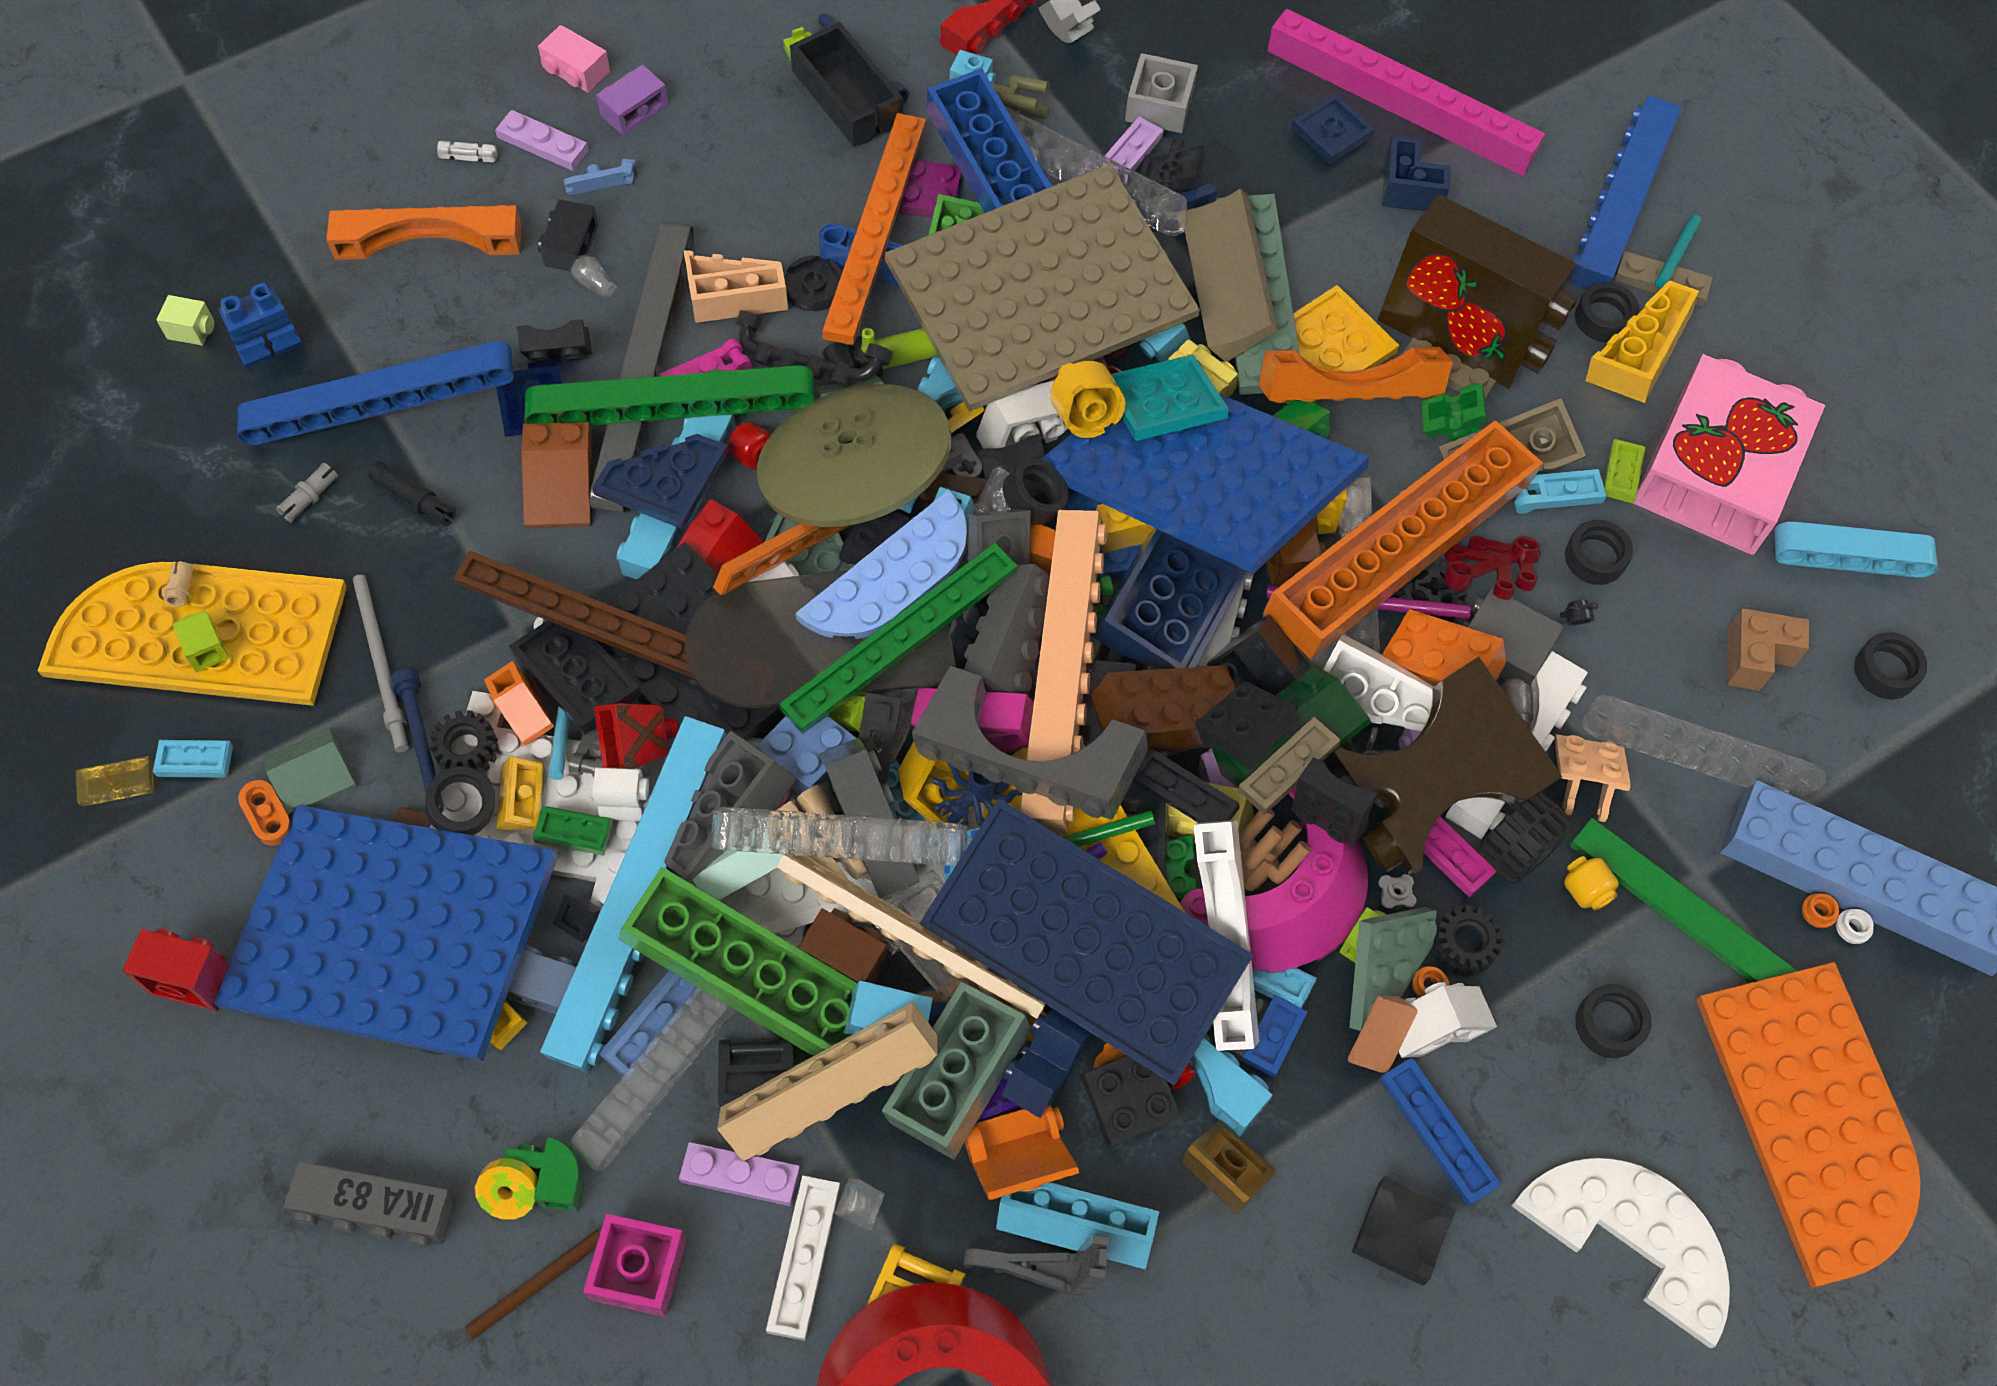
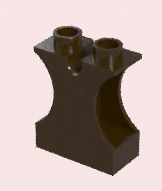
M1479 656L1432 688V704L1429 717L1421 733L1409 746L1381 755L1359 754L1340 747L1327 757L1335 768L1331 771L1335 777L1347 784L1371 789L1378 793L1376 799L1386 804L1387 813L1385 817L1374 824L1375 829L1364 835L1363 840L1372 856L1385 872H1389L1400 864L1407 875L1417 873L1423 869V852L1428 834L1439 816L1456 802L1470 798H1490L1515 805L1528 800L1563 777Z

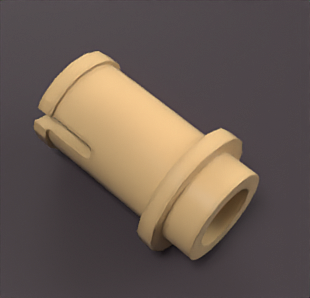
M179 561L178 564L177 562L171 564L168 584L162 588L161 593L166 604L181 607L190 600L191 594L188 589L194 572V567L191 564Z

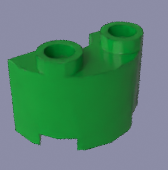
M1482 383L1465 386L1461 389V393L1455 397L1443 393L1421 401L1424 433L1430 438L1434 439L1435 434L1449 436L1450 441H1455L1479 431L1478 427L1483 423H1487Z
M1192 835L1171 840L1167 844V883L1179 903L1190 891L1196 890L1195 878L1187 876L1191 869L1190 861L1194 859Z

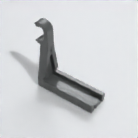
M1093 1235L1074 1254H1007L982 1249H966L963 1267L972 1268V1266L991 1268L996 1273L1005 1272L1068 1295L1084 1297L1105 1279L1106 1270L1103 1269H1106L1108 1250L1106 1248L1109 1246V1238ZM1031 1266H1035L1036 1270H1032Z

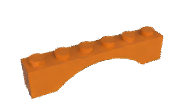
M516 205L405 209L378 208L371 210L346 209L329 211L326 241L334 260L366 259L377 251L393 244L420 238H447L477 247L488 255L520 254L522 224Z
M1412 347L1400 356L1382 365L1365 370L1347 372L1333 371L1316 366L1304 359L1295 350L1265 351L1258 386L1269 401L1284 403L1287 400L1314 402L1316 399L1343 401L1347 398L1372 400L1381 397L1401 399L1414 396L1427 399L1431 396L1445 394L1453 361L1440 347Z

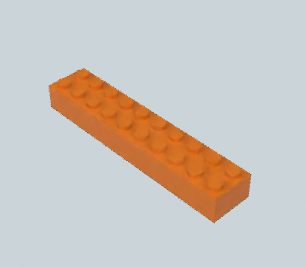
M1496 420L1273 591L1263 613L1266 616L1270 615L1284 634L1305 655L1313 659L1528 487L1543 465V462Z

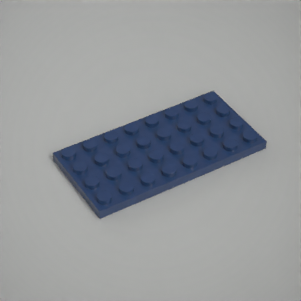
M999 798L919 923L1174 1086L1254 954Z

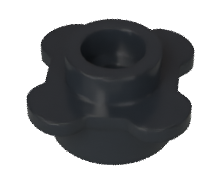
M1588 600L1572 601L1567 604L1566 610L1560 613V617L1567 618V623L1571 626L1590 623L1595 620L1593 610L1598 609L1599 606L1597 603L1588 604Z

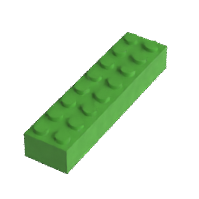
M663 867L660 868L621 928L619 936L621 942L812 1056L852 1035L844 1033L853 990L857 985L856 982Z

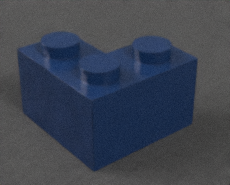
M1392 136L1385 158L1382 206L1426 211L1439 194L1447 198L1450 190L1451 166L1421 162L1422 139Z
M1053 1008L1047 1015L1039 1014L1030 1030V1033L1035 1035L1033 1041L1028 1040L1025 1043L1017 1060L1013 1059L1003 1075V1079L1008 1082L1002 1096L1040 1119L1068 1082L1091 1035V1032Z

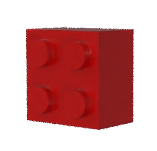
M157 928L156 932L140 930L122 971L149 995L218 1011L214 1000L230 965L225 961L226 957L223 954L214 950V944L199 937H192L191 941L179 939V935L172 931Z

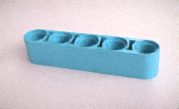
M1784 522L1774 528L1775 558L1782 564L1915 578L1928 577L1938 571L1935 539L1928 535L1803 522Z

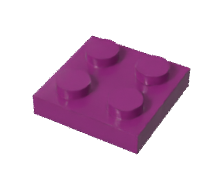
M915 160L898 213L933 218L938 194L957 198L962 176L957 165Z

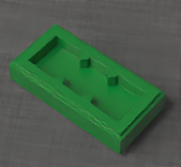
M542 806L533 840L539 844L604 856L614 823L612 818Z

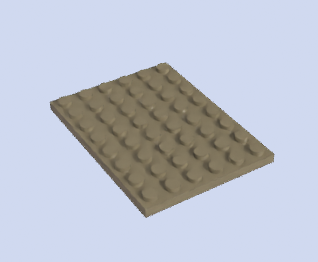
M1111 164L885 252V261L969 412L1058 375L1059 369L1067 363L1075 364L1082 361H1092L1198 317L1200 310Z

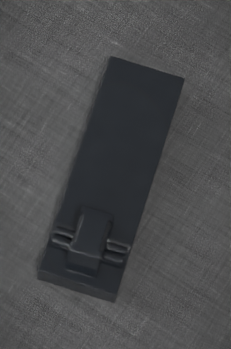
M1152 748L1146 753L1133 779L1134 783L1197 823L1231 820L1240 809L1237 801Z

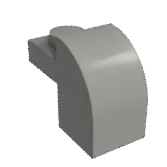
M1049 0L1038 8L1050 30L1066 43H1071L1094 29L1092 15L1101 10L1096 0L1083 7L1079 0Z

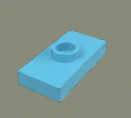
M159 740L153 773L157 777L227 778L233 745L230 741Z
M1298 968L1288 969L1283 973L1269 974L1263 970H1252L1255 991L1272 999L1276 995L1301 1009L1317 980L1316 977Z

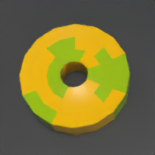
M513 1158L494 1160L482 1170L475 1185L476 1199L480 1206L492 1216L511 1220L525 1216L535 1203L534 1197L538 1178L535 1172L521 1161ZM503 1187H508L512 1191H507Z

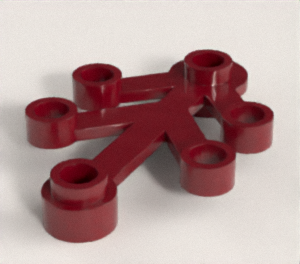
M1472 536L1469 539L1467 548L1455 544L1446 551L1445 559L1449 562L1445 573L1446 585L1453 590L1462 591L1471 584L1472 579L1496 570L1497 581L1493 594L1497 598L1510 600L1516 587L1523 591H1532L1538 580L1537 575L1534 574L1533 563H1537L1541 557L1540 544L1535 539L1527 536L1516 537L1514 542L1510 544L1487 540L1481 536ZM1489 550V551L1498 552V553H1502V554H1496V553H1491V552H1486V551ZM1464 560L1479 561V563L1469 565L1468 563H1465ZM1518 563L1520 571L1514 584L1512 582L1510 565Z

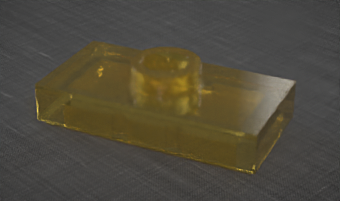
M146 756L76 770L77 802L83 807L154 793L151 759Z

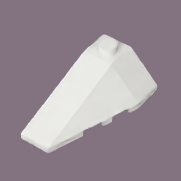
M1343 634L1323 670L1341 681L1370 718V722L1403 726L1406 729L1422 731L1430 714L1432 688L1434 686L1376 651Z

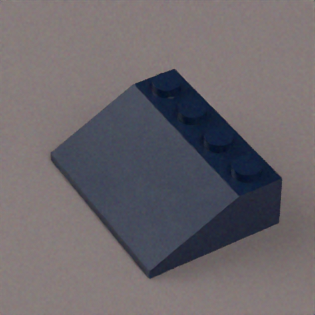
M1154 528L1146 537L1099 618L1096 633H1091L1090 635L1118 654L1159 669L1196 667L1247 573L1221 558Z

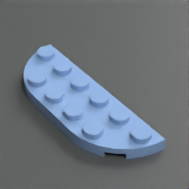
M949 490L946 491L796 612V620L809 630L830 638H834V636H855V639L869 637L950 577L959 566L965 552L967 538L966 520L959 502Z

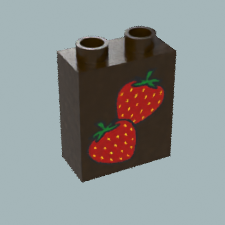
M1439 194L1411 229L1378 321L1419 341H1428L1433 347H1440L1447 355L1453 354L1458 356L1461 363L1472 369L1481 368L1486 370L1490 378L1510 389L1524 367L1539 374L1554 350L1557 340L1544 334L1547 325L1560 330L1579 298V295L1565 289L1577 263Z

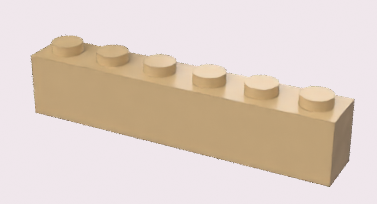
M911 1002L722 1106L717 1130L742 1161L754 1155H763L778 1142L786 1138L798 1136L806 1127L819 1120L825 1121L829 1119L837 1110L850 1103L855 1104L862 1101L870 1092L881 1086L892 1085L903 1074L914 1068L927 1066L937 1057V1034L916 1005Z

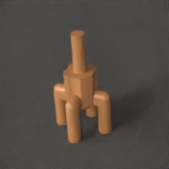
M1272 809L1265 815L1259 811L1239 834L1240 849L1243 851L1241 863L1244 889L1251 892L1254 889L1258 890L1268 877L1274 883L1282 884L1311 852L1310 846L1300 841L1282 863L1279 864L1277 858L1302 830V827L1294 820H1291L1282 831L1272 826L1259 842L1254 840L1275 815Z

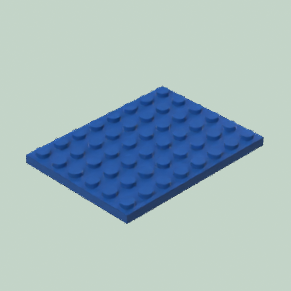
M1221 394L1220 396L1228 407L1227 419L1187 428L1179 432L1155 436L1150 439L1135 441L1121 418L1115 426L1111 423L1104 428L1105 433L1097 437L1081 438L1071 434L1041 458V460L1051 464L1059 471V474L1066 481L1068 488L1253 574L1365 471L1369 464V456Z
M297 805L291 819L290 831L281 841L228 963L230 966L214 1000V1004L222 1009L483 1061L558 854L553 849Z

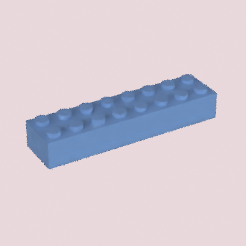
M1758 780L1742 795L1721 849V854L1809 894H1828L1837 901L1838 906L1842 909L1863 910L1870 915L1875 924L1990 976L1997 973L1996 886Z

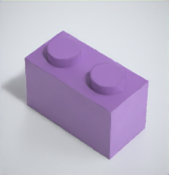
M643 64L596 95L600 115L622 136L668 106L665 84Z

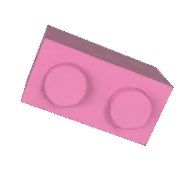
M562 25L555 29L538 46L541 64L548 73L556 74L566 80L571 86L578 87L587 93L610 72L606 50Z

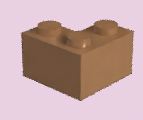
M1742 608L1728 626L1726 685L1760 691L1775 673V664L1795 667L1809 650V619Z

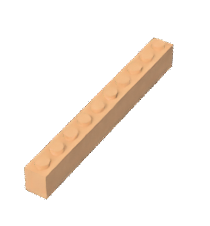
M1058 510L1027 760L1029 761L1055 760L1083 749V736L1079 735V727L1086 724L1087 708L1086 704H1082L1083 694H1089L1090 674L1086 673L1087 663L1093 662L1094 654L1093 642H1089L1090 633H1096L1097 613L1093 612V605L1100 601V583L1096 582L1097 574L1103 573L1104 557L1103 553L1099 552L1100 545H1106L1107 526L1106 524H1101L1099 511ZM1022 793L1020 812L1058 835H1067L1068 823L1075 821L1076 807L1057 805L1047 797L1036 793Z

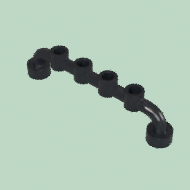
M740 310L735 322L740 326V344L745 351L754 354L753 361L768 367L771 366L772 360L780 361L778 367L806 366L813 371L814 379L822 380L824 373L832 375L830 378L831 382L843 387H848L850 380L863 382L871 379L878 373L882 365H889L893 355L891 350L869 343L865 357L870 361L867 366L858 369L842 362L834 363L815 355H804L792 349L777 348L761 341L759 343L754 342L751 338L752 331L759 332L763 319L753 313Z

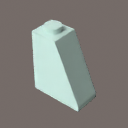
M758 823L688 883L720 900L776 869L782 856L788 851L772 829Z

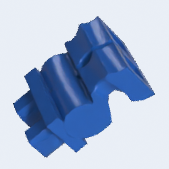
M265 283L253 286L250 291L251 295L240 300L237 296L233 295L221 299V307L218 308L246 369L273 358L262 336L263 333H265L276 356L303 345L273 286L268 287Z

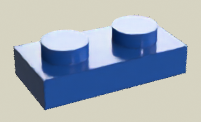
M1274 995L1258 1026L1259 1043L1254 1049H1247L1241 1061L1275 1078L1307 1011Z

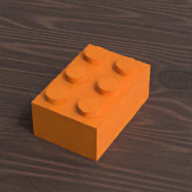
M1411 609L1408 610L1382 656L1434 687L1478 656L1495 680H1497L1506 664L1504 639Z

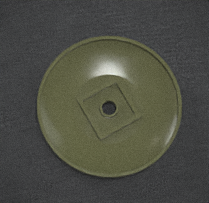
M870 384L835 391L816 399L813 404L797 410L774 430L759 455L757 463L758 484L762 495L771 508L791 521L817 527H840L867 522L906 505L919 496L936 479L950 453V426L941 407L932 398L915 389L891 384Z

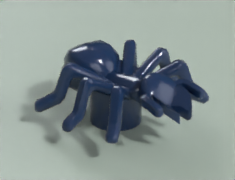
M950 763L947 764L952 770L954 781L967 789L951 790L943 780L936 777L932 778V783L939 786L945 796H962L960 799L944 800L934 807L935 811L942 809L941 816L951 813L947 817V822L950 824H958L963 819L956 827V831H961L968 825L969 806H974L976 824L978 827H981L985 819L982 817L980 802L990 812L994 806L991 803L992 799L998 800L999 798L1008 804L1011 803L1015 796L1022 795L1023 793L1018 789H1013L1006 796L999 793L1008 790L1010 784L1004 782L994 783L986 779L982 774L973 771L969 772V781L961 777L959 770Z

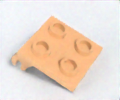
M1556 734L1554 742L1558 771L1563 776L1561 778L1568 779L1562 805L1564 812L1571 816L1581 779L1603 783L1597 809L1598 821L1606 822L1614 790L1629 791L1631 787L1624 747L1612 742L1600 743L1584 740L1575 735L1563 736Z

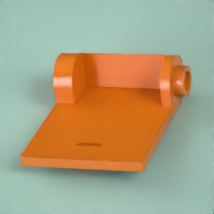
M1050 1105L1041 1119L1023 1109L975 1124L965 1141V1145L972 1166L989 1200L1022 1190L1026 1192L1037 1189L1042 1184L1079 1174L1077 1164L1060 1138L1059 1131L1064 1129V1123L1058 1107L1052 1109Z

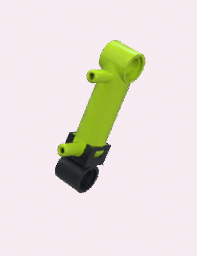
M865 328L862 331V336L856 337L853 346L833 342L823 350V357L827 361L834 363L842 362L854 368L862 369L870 361L865 357L869 343L883 346L891 350L893 355L888 366L882 365L876 374L878 377L883 376V369L930 359L933 356L939 357L923 328L878 339L875 338L874 331L871 328Z

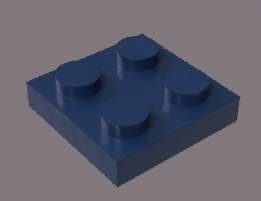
M1337 93L1293 119L1291 129L1329 164H1332L1371 139L1375 133V128Z

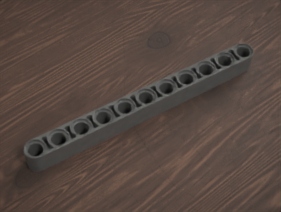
M661 222L659 225L620 379L659 376L658 374L662 372L687 271L684 250L692 251L694 229L692 225ZM649 421L607 425L592 487L609 461L619 458L625 461L641 456L640 452L643 448ZM591 488L590 505L592 509L622 513L627 511V507L594 495Z

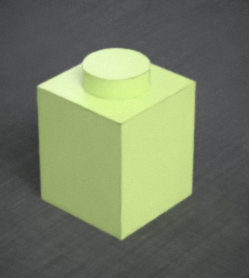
M172 295L167 296L156 319L167 339L203 346L207 336L212 333L214 328V319L205 302Z

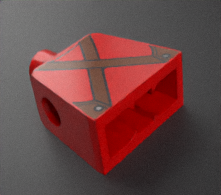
M618 703L594 706L603 768L635 769L662 758L669 752L667 739L675 738L678 733L676 720L674 718L664 719L663 709L660 705Z

